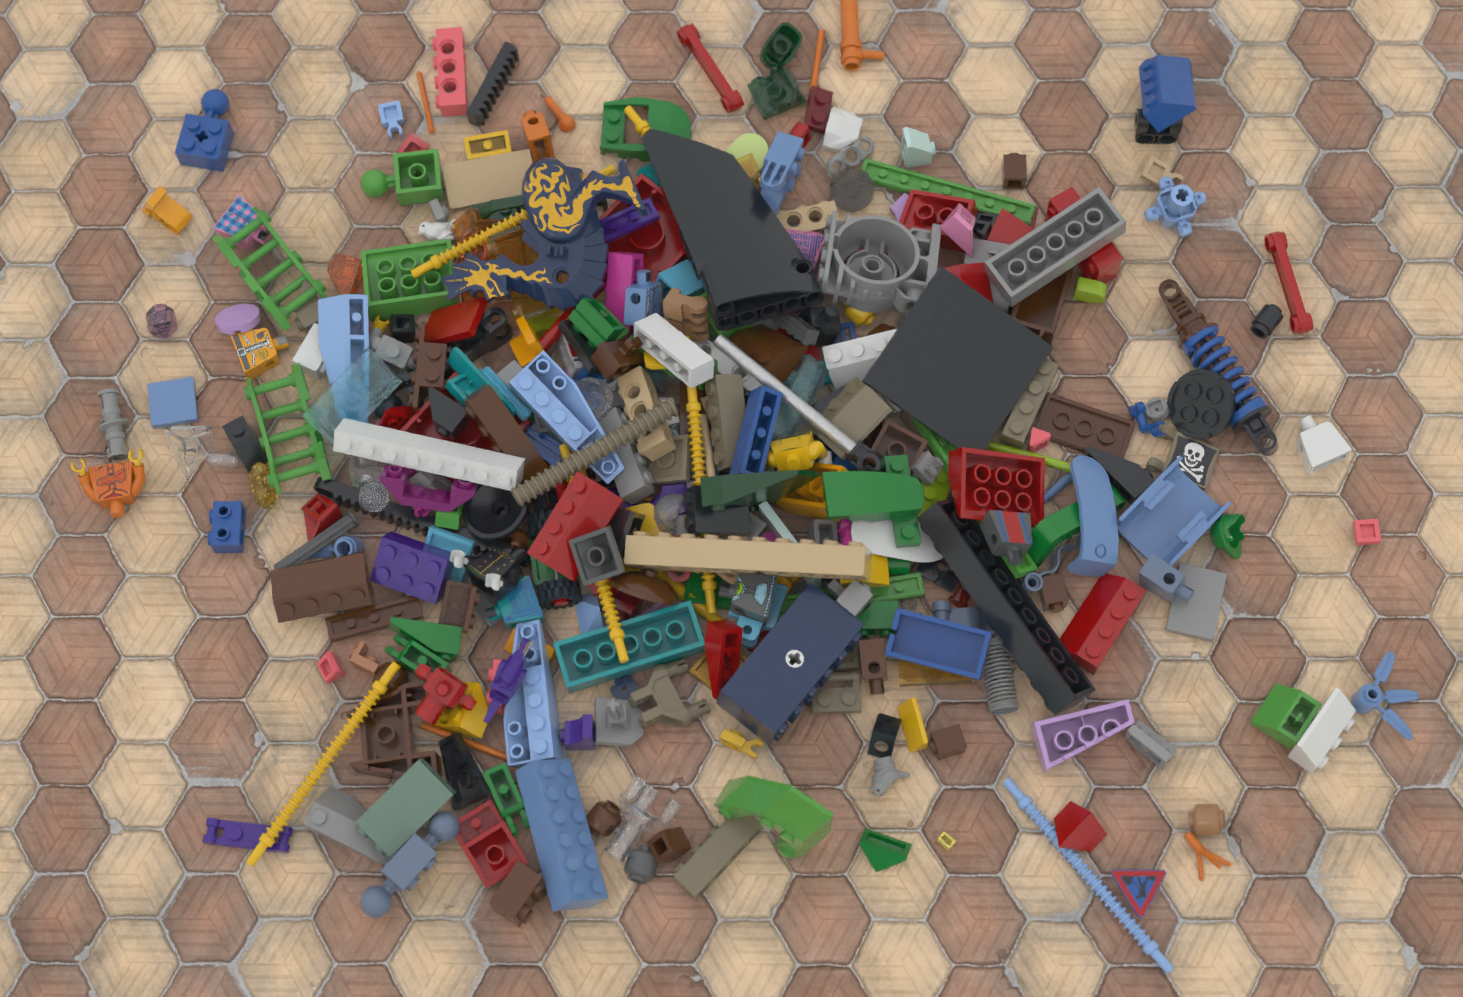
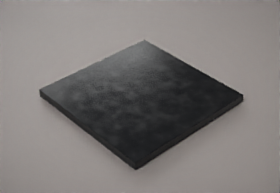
M940 266L862 382L954 448L965 447L985 450L1054 347L944 267Z

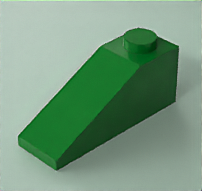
M396 617L390 618L389 628L406 640L410 641L411 639L448 663L452 662V660L457 661L462 627Z

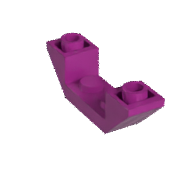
M385 465L380 477V481L402 505L450 512L474 497L478 487V483L456 478L451 487V492L444 489L423 488L420 485H407L409 469L401 468L398 465Z

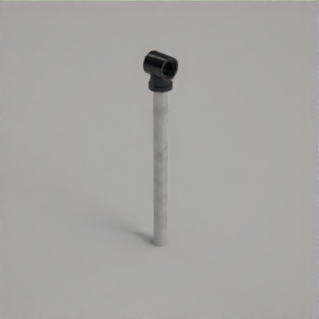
M721 334L713 343L716 348L763 386L783 393L781 400L848 454L846 459L856 466L859 471L881 472L883 470L885 460L879 452L872 450L863 441L856 443L724 335ZM869 457L873 458L876 462L874 470L869 469L866 465V460Z

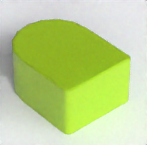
M1078 277L1073 299L1095 304L1103 303L1105 301L1107 285L1097 280Z

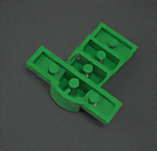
M907 455L884 456V472H822L821 480L827 520L849 519V522L870 519L871 522L892 519L896 548L920 546L921 538L916 518L924 504V491L919 480L916 477L910 476Z

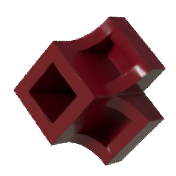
M619 590L615 595L611 596L615 599L613 604H616L615 610L618 611L616 616L620 617L618 622L637 617L644 602V599ZM599 603L600 611L603 612V613H606V612L602 611V608L604 607V605H601V604Z

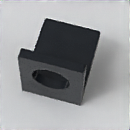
M878 713L867 754L880 758L892 756L902 719ZM878 741L886 743L888 750H877L875 743Z

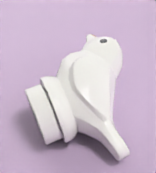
M453 219L450 222L435 223L423 222L420 224L417 234L425 236L428 241L451 238L452 245H454L457 239L451 230L456 225L457 220Z

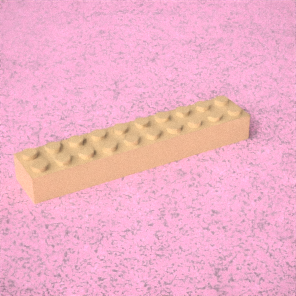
M634 531L633 535H626L624 564L634 569L648 568L651 570L727 574L751 573L787 577L870 581L872 552L862 542H848V546L838 544V541L825 540L824 544L814 543V540L800 539V543H794L786 538H776V542H770L763 537H752V541H747L740 536H728V540H723L717 535H704V539L695 537L694 534L685 533L681 534L679 538L671 536V533L658 532L657 536L649 535L648 532Z

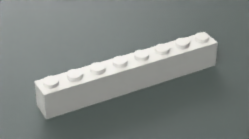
M346 418L334 430L333 451L509 491H511L512 487L517 488V485L523 479L525 458Z

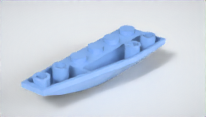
M343 294L318 299V345L340 423L344 418L368 423V295Z
M544 350L509 382L511 390L573 453L576 454V450L581 451L583 446L588 447V443H595V439L598 438L600 440L601 436L605 435L576 383ZM615 450L614 454L609 453L607 458L602 457L600 462L595 461V465H588L607 485L625 469Z
M539 619L516 624L512 654L517 650L523 637L532 641V646L524 661V668L527 670V674L513 697L505 705L503 722L507 761L510 768H521L532 760L563 759L552 673L542 625Z

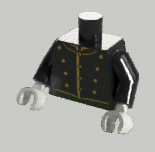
M518 547L509 554L500 548H494L478 557L465 556V553L461 550L451 551L450 561L454 562V566L457 568L464 566L472 584L499 602L511 590H515L523 578V572L519 563L526 556Z

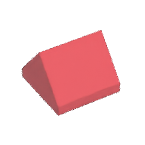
M1032 427L1028 451L1035 453L1048 446L1051 434Z
M327 651L316 663L326 684L346 675L337 655L331 651Z

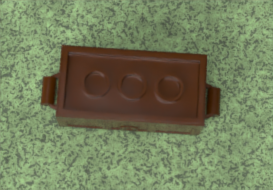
M1074 266L1014 305L1011 317L1017 319L1019 323L1050 345H1052Z

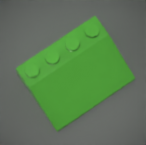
M451 238L361 251L364 294L368 295V316L370 322L375 321L378 315L380 320L390 319L391 315L428 314L434 310L460 303L459 296L451 301L446 298L449 290L441 282L442 277L452 274L454 261L449 260L448 264L443 263V267L437 270L434 268L417 278H414L410 271L429 261L431 256L435 254L439 256L440 252L445 253L447 248L451 250Z

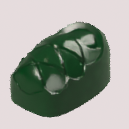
M788 22L781 23L762 46L760 51L761 63L770 70L779 69L786 65L794 57L801 45V32Z

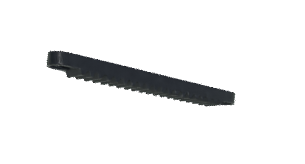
M318 477L313 486V489L321 495L335 499L338 506L344 503L346 509L352 506L355 512L361 509L363 515L370 513L372 518L378 515L380 521L387 519L389 524L395 521L397 527L400 528L404 525L406 530L412 528L416 534L421 530L424 537L427 536L429 527L435 526L436 517L431 515L421 517V514L417 517L414 514V509L330 479L323 481L322 477ZM459 526L458 530L439 527L475 540L473 548L475 555H478L480 552L484 555L494 548H500L508 554L513 551L509 543L498 539L486 540L479 538L469 529ZM521 549L526 558L519 565L528 567L531 561L530 555L527 554V550Z

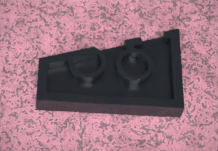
M453 733L438 741L447 783L456 791L451 797L453 810H462L491 795L492 793L462 734Z

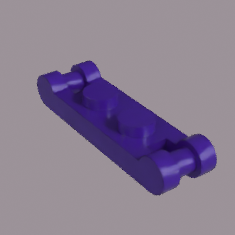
M207 818L206 826L208 828L207 833L203 836L202 843L254 850L260 842L259 837L262 833L267 832V827L270 828L271 826ZM283 826V831L278 832L280 836L279 842L274 843L272 847H268L265 851L288 854L290 850L288 842L289 837H292L293 828ZM217 829H224L223 837L216 836Z

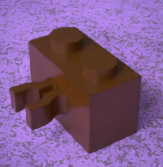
M635 337L633 340L628 338L625 340L617 339L611 342L603 341L595 348L596 352L590 357L599 367V371L605 379L620 377L645 362L644 356L639 351V348L643 345L639 337Z

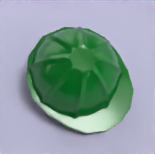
M1223 513L1211 526L1210 538L1215 546L1223 551H1227L1232 559H1238L1242 553L1241 540L1245 538L1244 534L1240 531L1241 525L1245 522V517L1242 514Z

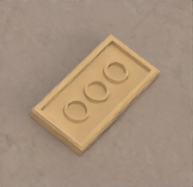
M530 149L442 165L450 210L495 199L522 195V181L527 169L532 164Z

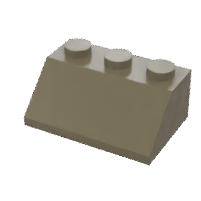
M855 377L836 398L829 402L821 415L858 443L863 441L892 409L866 384ZM812 424L807 427L823 445L843 461L846 459L848 454Z

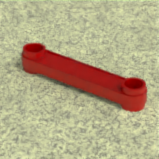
M692 23L681 27L677 31L679 41L684 47H689L721 96L720 101L725 111L730 113L739 110L744 106L742 96L738 90H732L699 40L700 34L696 26Z
M1279 231L1269 233L1264 237L1265 248L1268 253L1272 254L1291 314L1289 319L1291 331L1293 334L1308 333L1313 330V320L1311 314L1305 311L1286 251L1288 247L1286 234Z

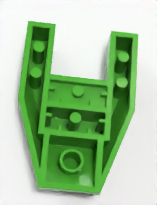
M752 776L728 780L714 803V806L719 808L718 813L727 819L754 815L760 819L759 823L769 830L774 828L781 834L774 846L780 849L779 853L790 860L792 858H801L829 835L834 814L792 785Z

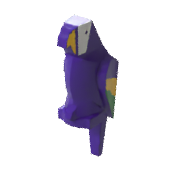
M523 637L517 650L509 656L508 660L503 659L500 662L493 682L490 685L489 697L492 698V702L483 722L488 724L501 704L507 705L527 674V670L524 668V661L532 646V641Z

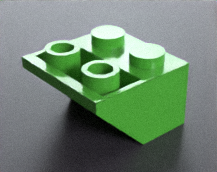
M1275 684L1250 724L1292 750L1320 709L1322 703L1301 690Z

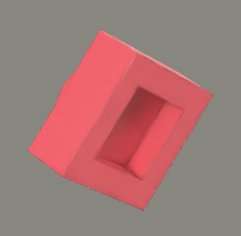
M1378 519L1354 520L1352 524L1356 545L1380 544L1381 535Z

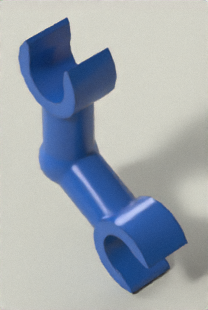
M1142 401L1129 407V413L1136 418L1141 433H1151L1154 437L1166 435V433H1162L1159 429V426L1165 424V422L1159 421L1148 424L1144 415L1146 408Z

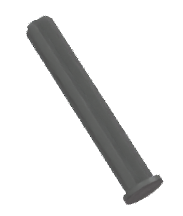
M347 511V515L274 564V569L301 564L354 526L358 527L359 524L350 511Z

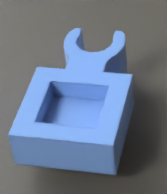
M400 100L379 104L378 108L383 128L388 127L387 132L390 140H393L392 133L398 131L402 138L403 132L399 124H404L405 122Z

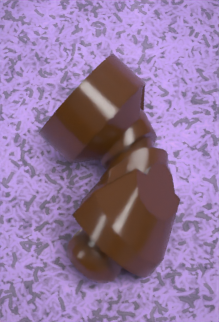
M520 527L510 535L498 539L506 543L510 542V547L513 550L516 547L520 549L523 546L528 547L530 542L528 533Z

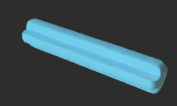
M486 366L481 370L483 375L497 387L498 391L512 403L516 409L515 414L522 421H526L531 417V410L490 367Z

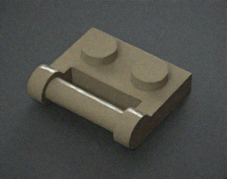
M852 669V672H832L827 682L852 681L853 687L819 688L812 699L813 714L861 713L860 670Z

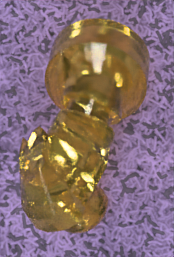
M257 462L253 465L248 476L249 483H251V492L254 493L257 505L270 509L276 504L279 494L277 495L275 487L270 488L269 484H265L267 474H270L269 465Z

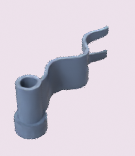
M1081 533L1078 535L1076 545H1063L1051 552L1050 568L1048 571L1040 574L1031 572L1019 581L1027 593L1040 590L1043 586L1042 577L1057 570L1060 565V551L1070 552L1080 547Z
M935 601L932 603V613L935 614V618L992 632V635L997 634L988 625L989 621L977 608H951V602Z

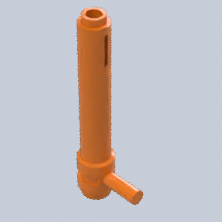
M840 0L842 34L840 59L843 68L847 71H856L860 69L863 59L883 60L884 51L862 50V43L859 40L857 0Z

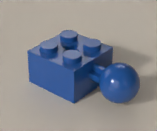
M210 89L201 98V107L205 112V116L185 115L175 154L180 165L224 172L234 131L229 120L218 119V117L228 111L229 98L219 89Z

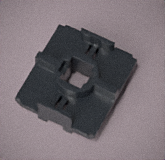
M944 558L919 564L916 573L921 572L922 577L950 593L957 586L959 579L955 573L951 572L949 568L945 572L937 567L940 563L948 567Z

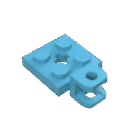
M776 583L766 626H763L762 622L739 616L729 610L728 618L737 620V625L743 628L741 646L749 649L754 648L759 639L761 629L771 631L776 625L788 586Z

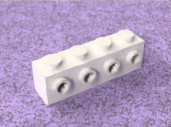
M654 313L634 323V338L639 337L643 343L641 348L687 386L693 388L713 378L714 359L711 355L704 352L696 343L688 339L659 314Z

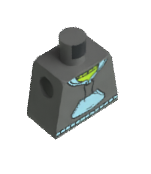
M739 573L736 585L721 582L718 596L732 599L730 606L732 613L762 622V625L766 626L777 576Z

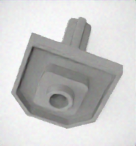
M595 698V744L631 747L643 736V729L638 721L641 718L640 714L643 712L638 707L632 708L628 700Z

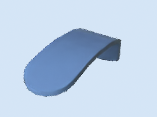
M1078 455L1071 460L1070 470L1079 506L1080 553L1079 557L1070 563L1067 568L1068 571L1077 575L1099 577L1104 576L1117 565L1119 538L1115 501L1108 474L1103 466L1091 457Z

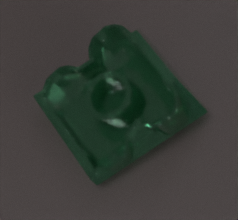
M776 65L771 68L768 76H758L751 83L747 84L764 120L807 102L790 67L784 68L782 65Z

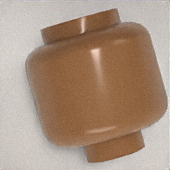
M1196 804L1193 813L1188 814L1189 827H1194L1195 833L1199 836L1219 835L1221 829H1225V812L1220 810L1217 804Z

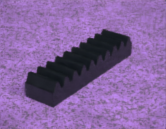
M505 41L466 112L470 124L477 127L484 126V119L489 118L488 112L493 111L492 104H496V97L501 96L499 90H504L503 83H508L507 76L512 75L511 69H515V62H519L518 50L514 44Z

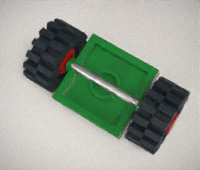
M552 508L548 509V511L540 510V513L534 512L533 515H529L530 538L533 539L529 542V549L553 511ZM530 556L534 586L538 591L540 607L547 610L552 608L554 610H558V608L566 609L567 606L573 607V605H577L582 601L580 582L578 580L581 579L580 575L573 582Z

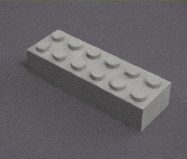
M1098 187L985 261V273L1008 304L1013 307L1124 234L1127 221L1101 188Z

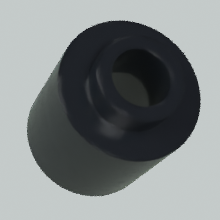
M1274 304L1264 305L1252 321L1251 331L1262 339L1270 336L1283 319L1282 310Z

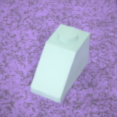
M909 127L903 128L901 152L905 168L931 164L932 155H935L936 152L934 142H930L928 134Z

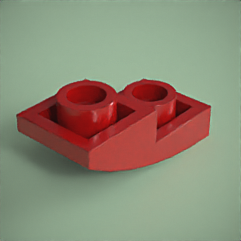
M399 406L387 409L378 426L400 430L414 416L413 407Z

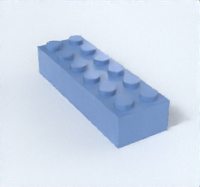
M567 758L530 761L516 770L515 773L552 911L591 908L606 900L608 894L571 760Z

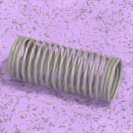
M991 638L990 645L994 646H989L988 654L994 655L987 656L986 659H995L985 661L982 674L985 692L987 693L989 713L991 715L1010 714L1020 708L1017 700L1018 697L1016 696V688L1014 687L1016 684L1013 683L1015 680L1012 675L1013 671H1011V659L1009 658V651L1002 644L1001 638Z

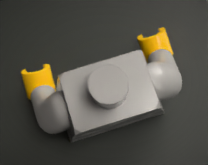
M378 315L369 335V349L374 351L373 356L411 373L417 367V364L413 363L414 350L416 349L384 335L383 333L389 324V320L387 319L386 322H382Z

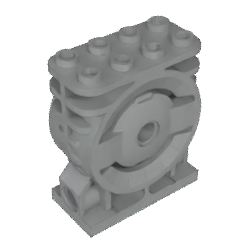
M833 211L832 215H827L825 228H829V230L824 229V240L820 253V263L823 264H819L817 273L818 281H821L818 283L823 294H832V303H837V299H839L844 304L864 312H884L896 307L901 313L908 314L937 271L941 229L939 227L941 225L933 224L931 231L918 228L908 230L899 222L883 216L867 215L851 219V214L846 213L845 221L837 220L838 211Z

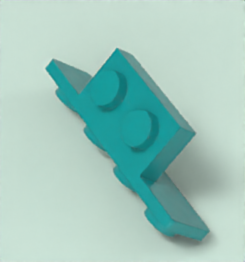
M458 347L453 348L448 364L459 375L448 380L445 388L463 407H466L462 400L482 385H491L514 417L516 409L512 403L498 391L497 387L483 375L482 371L468 359L466 354Z

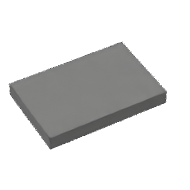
M1180 563L1178 571L1185 575L1184 585L1195 592L1188 603L1178 597L1171 603L1165 631L1213 642L1227 574Z

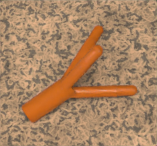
M1192 831L1184 835V838L1196 852L1199 880H1204L1202 855L1218 869L1222 868L1220 863L1228 867L1231 866L1229 861L1205 849Z

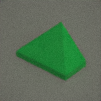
M865 828L859 843L876 872L906 861L912 845Z

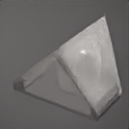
M165 426L167 449L186 478L189 479L214 448L212 426Z

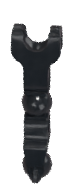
M493 307L483 313L473 337L455 341L451 344L450 348L447 347L444 380H448L455 372L448 364L453 348L466 349L467 352L465 354L468 359L474 362L485 353L499 349L512 338L513 330L508 323L507 315L503 309ZM493 316H501L500 320H497L491 324V318ZM501 330H507L503 336H498ZM412 372L407 375L403 373L397 374L382 387V391L371 396L369 402L374 403V412L377 417L381 419L387 409L409 406V400L403 405L400 397L395 393L404 387L408 388L409 393H414L415 385H411ZM421 389L420 407L424 405L423 400L429 395L426 389Z

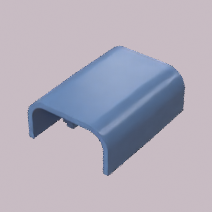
M1181 456L1117 520L1119 534L1146 560L1153 553L1171 566L1232 504L1230 501L1224 506L1217 504L1187 477L1179 467V463L1183 459Z

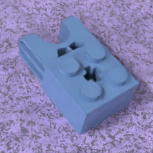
M778 131L764 158L759 189L760 194L775 215H777L788 192L792 193L796 182L795 177L799 178L803 165H800V162H802L805 155V149L802 148L803 138Z

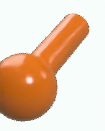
M551 95L547 96L544 102L559 120V129L566 133L573 131L576 126L574 118L570 115H565Z

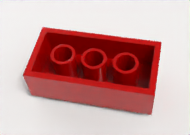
M1073 187L1049 199L1045 222L1081 199ZM1110 242L1075 265V267L1078 266L1083 278L1107 283L1117 277L1123 257L1114 244Z

